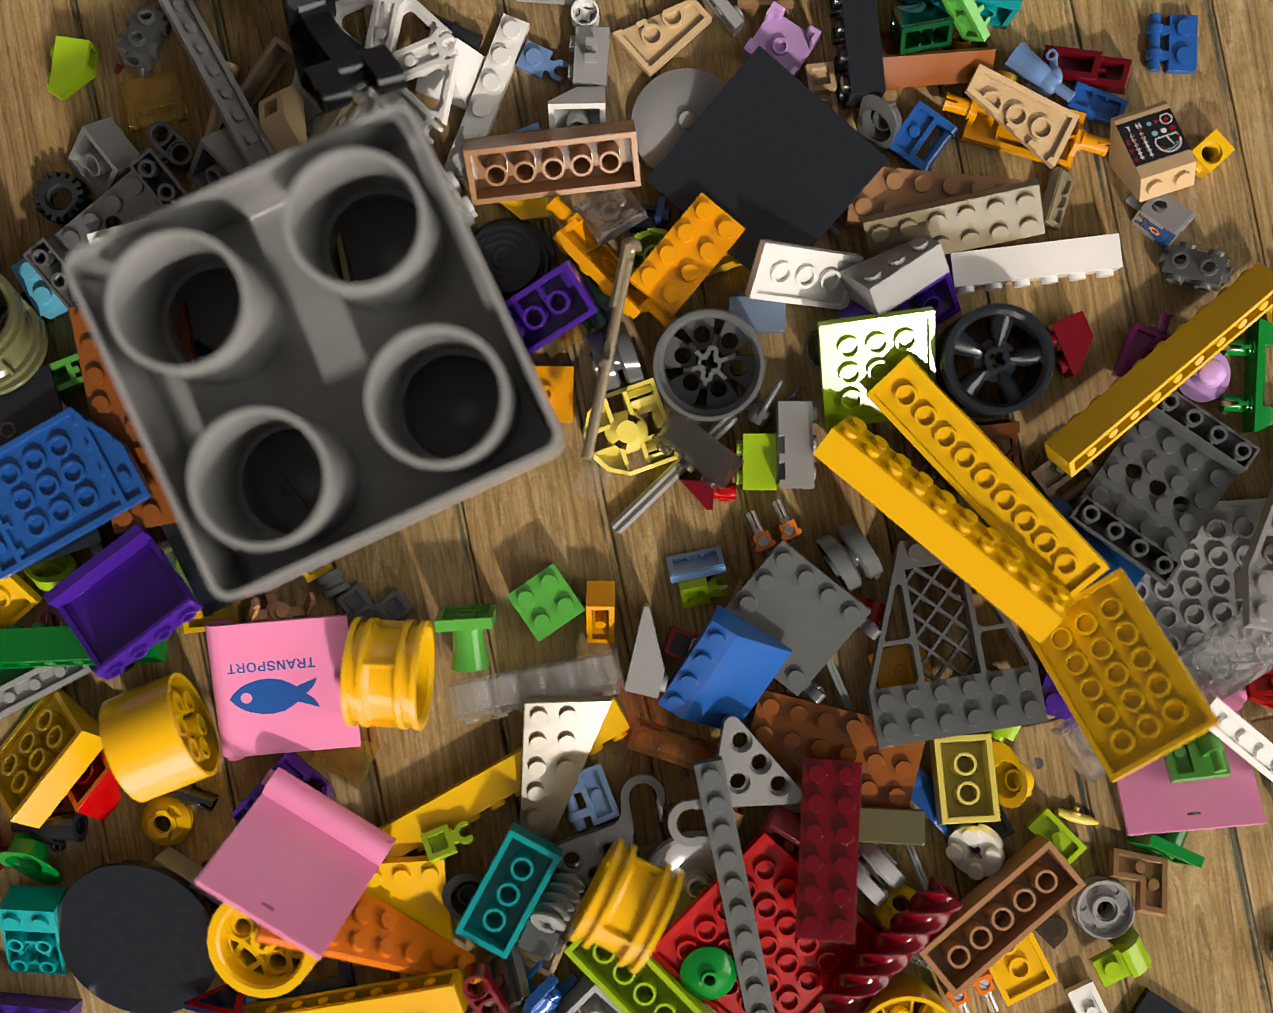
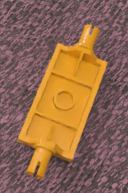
M949 92L946 93L941 110L965 116L966 119L960 140L1044 163L975 101L950 94ZM1072 109L1069 110L1077 113L1080 117L1055 167H1062L1065 170L1071 168L1076 152L1084 150L1104 157L1109 148L1106 144H1110V138L1087 133L1083 126L1086 113Z
M559 196L555 197L547 205L546 210L563 227L555 234L553 239L558 243L559 249L564 254L571 256L578 263L579 269L584 274L591 276L598 283L599 289L605 295L611 296L619 257L583 222L584 219L579 213H574ZM629 282L623 309L625 315L635 319L644 312H650L665 329L679 317L675 314L672 318Z

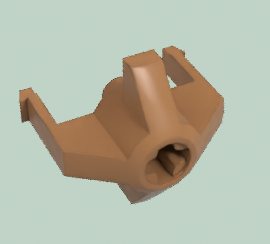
M280 586L264 593V610H259L260 602L258 597L250 601L251 607L246 616V622L307 618L314 605L313 603H316L313 592L308 594L303 606L290 607L288 604L277 599L276 594Z

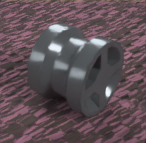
M341 567L315 579L317 584L322 586L325 599L351 588L349 582L344 581L342 576L344 572Z

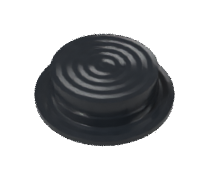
M497 218V220L484 224L473 233L504 302L557 268L556 254L550 239L538 226L529 221H522L519 218Z

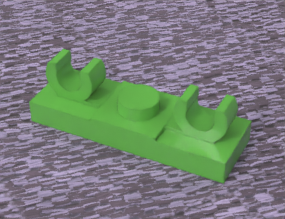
M942 0L949 15L954 18V24L963 40L980 42L987 40L990 33L986 26L991 18L990 16L980 15L985 8L984 5L976 4L974 0Z

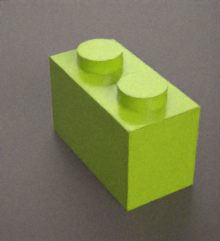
M742 434L741 440H736V457H741V468H736V485H741V490H777V434Z

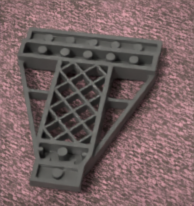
M890 519L895 543L892 554V567L879 626L882 633L876 640L868 685L865 691L870 719H872L877 748L1047 722L1048 718L1037 663L1007 615L987 600L1000 624L980 626L977 623L971 586ZM938 565L931 577L919 569ZM942 568L954 576V579L947 588L935 580ZM905 570H910V572L906 576ZM914 572L927 580L920 592L907 584ZM957 581L961 598L951 592ZM931 584L943 592L936 604L923 596ZM897 585L906 638L886 642L885 636L894 591ZM909 592L916 596L912 604L910 602ZM947 596L960 604L952 616L940 608ZM919 600L932 608L925 620L912 612ZM962 609L966 626L956 619ZM936 611L949 620L941 632L929 624ZM914 620L921 624L917 632L915 629ZM952 624H955L965 632L957 644L945 636ZM925 628L938 636L930 648L917 640ZM1004 628L1022 656L1025 665L989 671L985 665L980 634L983 631ZM967 638H969L971 654L961 647ZM941 640L954 648L946 660L934 652ZM907 644L914 683L881 689L876 688L883 647ZM919 647L925 652H927L925 656L922 658V660L920 656ZM958 651L970 659L963 672L950 664ZM930 655L943 664L935 677L923 669ZM974 665L975 674L967 675ZM946 668H949L958 675V677L939 679ZM924 675L932 681L925 682Z

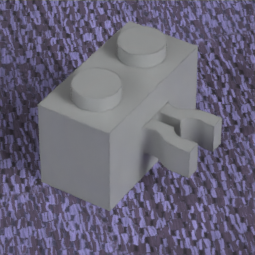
M576 25V34L570 35V52L574 53V63L568 64V80L573 81V88L578 86H605V92H607L610 27Z

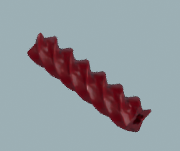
M931 875L928 890L919 891L912 895L909 902V911H902L893 915L889 931L877 933L872 938L870 952L857 954L852 960L851 972L840 973L834 978L832 992L822 993L817 996V999L824 1007L825 1013H861L866 1009L873 995L884 990L892 976L906 967L911 956L926 946L931 934L941 930L948 922L951 913L963 907V904L954 895L953 890Z

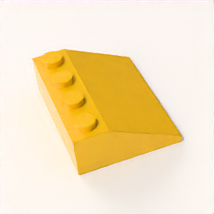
M61 688L37 700L0 747V803L11 822L40 828L103 749L99 723Z

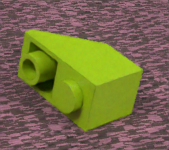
M56 36L55 44L52 45L50 52L52 67L51 72L47 75L48 92L59 100H66L93 80L97 75L100 49L90 40Z

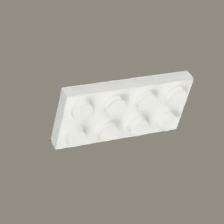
M761 239L745 295L752 299L843 310L848 307L850 298L839 271L862 262L864 257L856 253Z

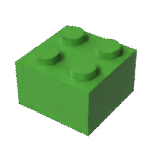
M556 562L507 595L538 642L586 610L585 604Z

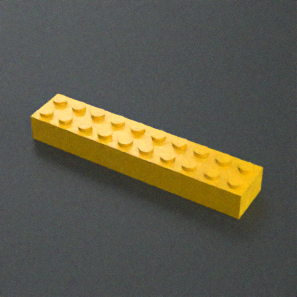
M851 415L847 416L830 430L812 453L1039 643L1064 620L1074 600L1064 586L1056 585L1051 581L1041 567L1028 562L1018 548L1009 546L1001 539L1000 534L996 530L983 525L973 511L964 509L956 502L955 497L951 493L938 488L928 474L919 472L911 465L910 460L906 456L893 451L889 447L888 442L883 437L870 432L861 419Z

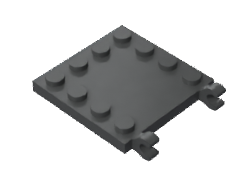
M784 539L778 542L724 607L727 611L792 649V653L774 678L797 696L804 690L818 704L826 697V694L824 693L825 690L812 679L851 634L859 627L875 641L882 633L880 627L867 617L871 613V609Z

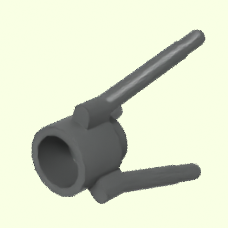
M764 357V358H765V367H766L767 358ZM781 379L776 382L765 402L758 400L757 404H755L758 393L756 394L755 398L745 408L748 411L746 419L764 429L768 423L772 425L775 419V409L772 411L773 407L770 404L783 383ZM798 384L782 401H791L802 386Z

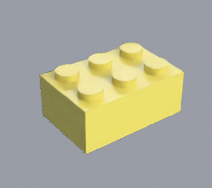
M991 734L960 735L929 740L937 825L1001 821Z

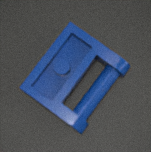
M919 100L895 135L892 144L886 150L912 167L913 170L931 171L932 164L948 141L955 138L959 129ZM936 126L941 130V133L921 160L915 155Z

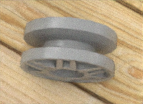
M1100 874L1087 876L1082 879L1086 886L1069 899L1070 913L1075 922L1091 936L1103 940L1115 939L1126 933L1133 924L1136 913L1134 899L1129 891L1114 879ZM1106 901L1107 906L1105 910L1098 912V905Z

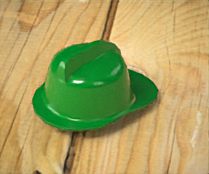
M17 833L8 849L0 852V864L15 869L37 882L54 885L62 880L61 874L49 865L50 853L47 845L44 842L33 839L30 835Z

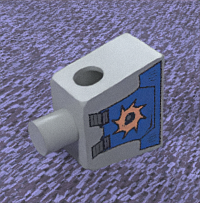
M1131 193L1125 201L1138 211L1132 219V223L1163 251L1174 242L1197 215L1168 194L1139 202Z

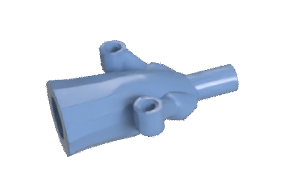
M1022 42L1013 51L1003 67L1004 71L1015 74L1019 79L1033 86L1029 88L1030 90L1044 97L1056 93L1067 102H1070L1076 92L1062 83L1063 74L1060 67H1058L1059 55L1055 49H1049L1046 53V58L1049 60L1048 65L1025 42Z

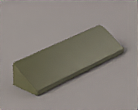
M861 806L859 842L924 845L925 810Z

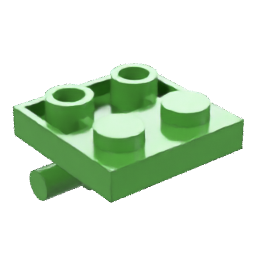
M1209 730L1163 755L1170 783L1228 777L1231 774L1222 741Z

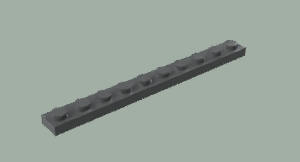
M722 756L693 761L746 1013H775Z

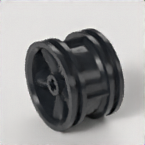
M1005 303L988 304L978 307L953 321L937 337L935 341L936 383L968 417L992 418L1019 411L1036 401L1045 391L1052 378L1055 353L1051 337L1040 320L1021 307ZM987 322L990 340L984 341L980 345L978 341L964 331L968 325ZM1009 333L1016 337L1021 347L1014 350L1006 342ZM954 354L973 358L975 370L958 379L954 369ZM997 356L995 361L999 364L992 366L993 361L989 357ZM1016 365L1026 367L1021 386L1011 376ZM985 380L997 382L1000 404L987 403L975 398Z

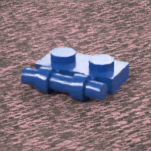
M1160 13L1149 15V25L1146 26V36L1149 37L1148 50L1145 51L1148 72H1158L1160 62L1165 63L1164 74H1193L1196 72L1198 15L1170 14L1166 18V25L1161 24ZM1160 38H1165V51L1160 49Z

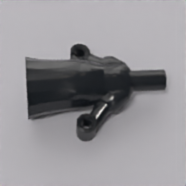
M63 799L55 809H58L64 805ZM75 810L52 813L40 828L13 822L11 830L12 832H29L33 839L50 845L52 851L58 853L66 849L65 840L82 843L86 839L88 834L87 815L78 813Z

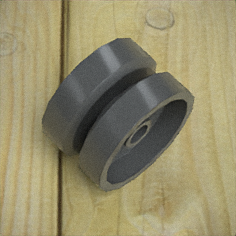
M624 322L620 324L606 393L620 389L621 381L617 372L619 370H622L626 382L630 385L644 380ZM600 330L586 335L592 351L589 354L597 376L599 374V359L602 358L606 340L603 332Z
M848 519L836 527V533L841 544L829 533L821 536L815 542L829 570L842 586L851 592L862 585V579L857 568L864 576L872 579L883 571V567L864 535Z

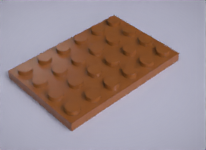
M765 689L758 699L750 732L801 791L804 758L862 762L861 806L909 809L925 741L877 748L873 723L869 714L823 702L818 704L811 699ZM763 754L755 755L751 761L752 767L756 769L762 768L766 763V757ZM740 774L738 787H741L745 782L743 774ZM775 776L771 780V788L773 790H780L785 784V779L783 776ZM802 799L797 804H781L786 810L801 814Z

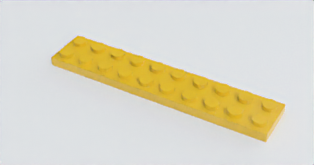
M909 354L866 394L986 523L1000 534L1005 543L1018 548L1028 562L1041 567L1046 572L1047 577L1056 585L1064 586L1070 592L1072 598L1110 568V565Z

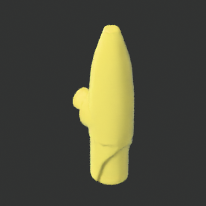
M1074 806L1073 810L1058 807L1055 811L1056 817L1084 825H1098L1099 823L1095 818L1079 812L1080 807Z

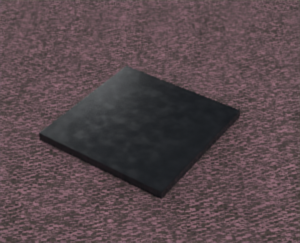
M759 45L646 180L683 213L686 212L702 192L742 225L745 231L729 249L728 253L751 272L761 239L813 247L889 159Z

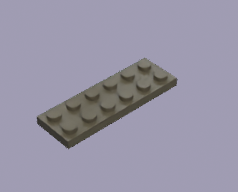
M1038 178L863 217V225L871 257L922 235H926L941 243L945 255L1045 234Z

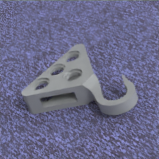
M725 716L722 719L716 757L722 756L732 807L799 803L802 799L800 788L736 716ZM738 732H744L747 735V742L742 747H735L732 743L733 736ZM757 754H763L766 757V763L760 769L753 768L751 764L752 758ZM736 773H741L745 776L744 784L738 788L732 787L730 785L731 777ZM775 776H783L785 779V784L780 790H773L771 788V780ZM701 797L677 802L668 814L667 824L672 838L683 846L696 847L710 841L708 834L686 836L677 828V818L683 811L703 809Z
M646 772L636 773L628 777L621 788V813L619 817L551 842L563 848L562 857L556 867L571 871L580 881L589 886L593 877L590 876L588 871L592 867H599L606 854L603 850L605 844L613 843L618 836L624 839L625 847H628L630 843L634 844V823L629 793L635 785L645 783L654 788L657 794L656 804L659 820L662 822L665 790L661 781L656 776ZM569 852H574L579 856L580 860L576 863H569L564 856Z

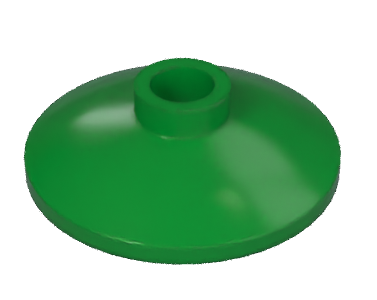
M701 946L692 950L684 958L680 967V979L683 987L690 995L702 1000H714L724 996L732 989L737 977V969L732 956L724 949L716 946ZM708 975H712L714 977L711 980L704 979Z

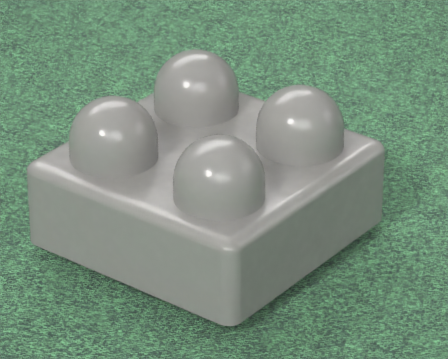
M388 104L78 247L66 258L64 264L65 277L210 590L219 598L232 600L267 592L553 460L565 448V432L438 157L411 109L402 104ZM339 232L343 236L348 251L354 284H346L344 282L336 244ZM182 301L187 302L199 361L197 364L186 354L176 334L175 323L177 324L178 312ZM281 474L295 488L309 508L303 512L296 510L300 506L280 482ZM281 489L285 491V497H283Z

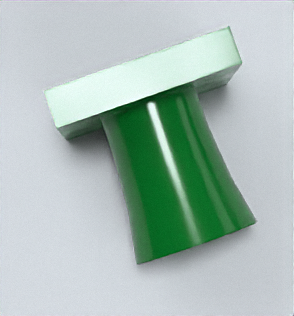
M1189 831L1127 836L1125 840L1134 846L1161 858L1168 859V861L1175 864L1202 868L1205 857L1183 848Z

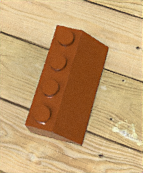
M953 25L951 46L900 55L892 40L890 30H880L886 90H896L901 87L924 88L928 85L952 86L956 83H969L979 64L993 70L996 49L990 36L985 42L963 40L956 26Z

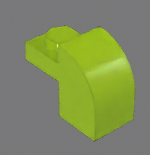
M1132 927L1123 935L1115 939H1108L1107 941L1111 948L1089 958L1101 984L1105 988L1129 975L1134 979L1150 967L1152 962L1138 932Z

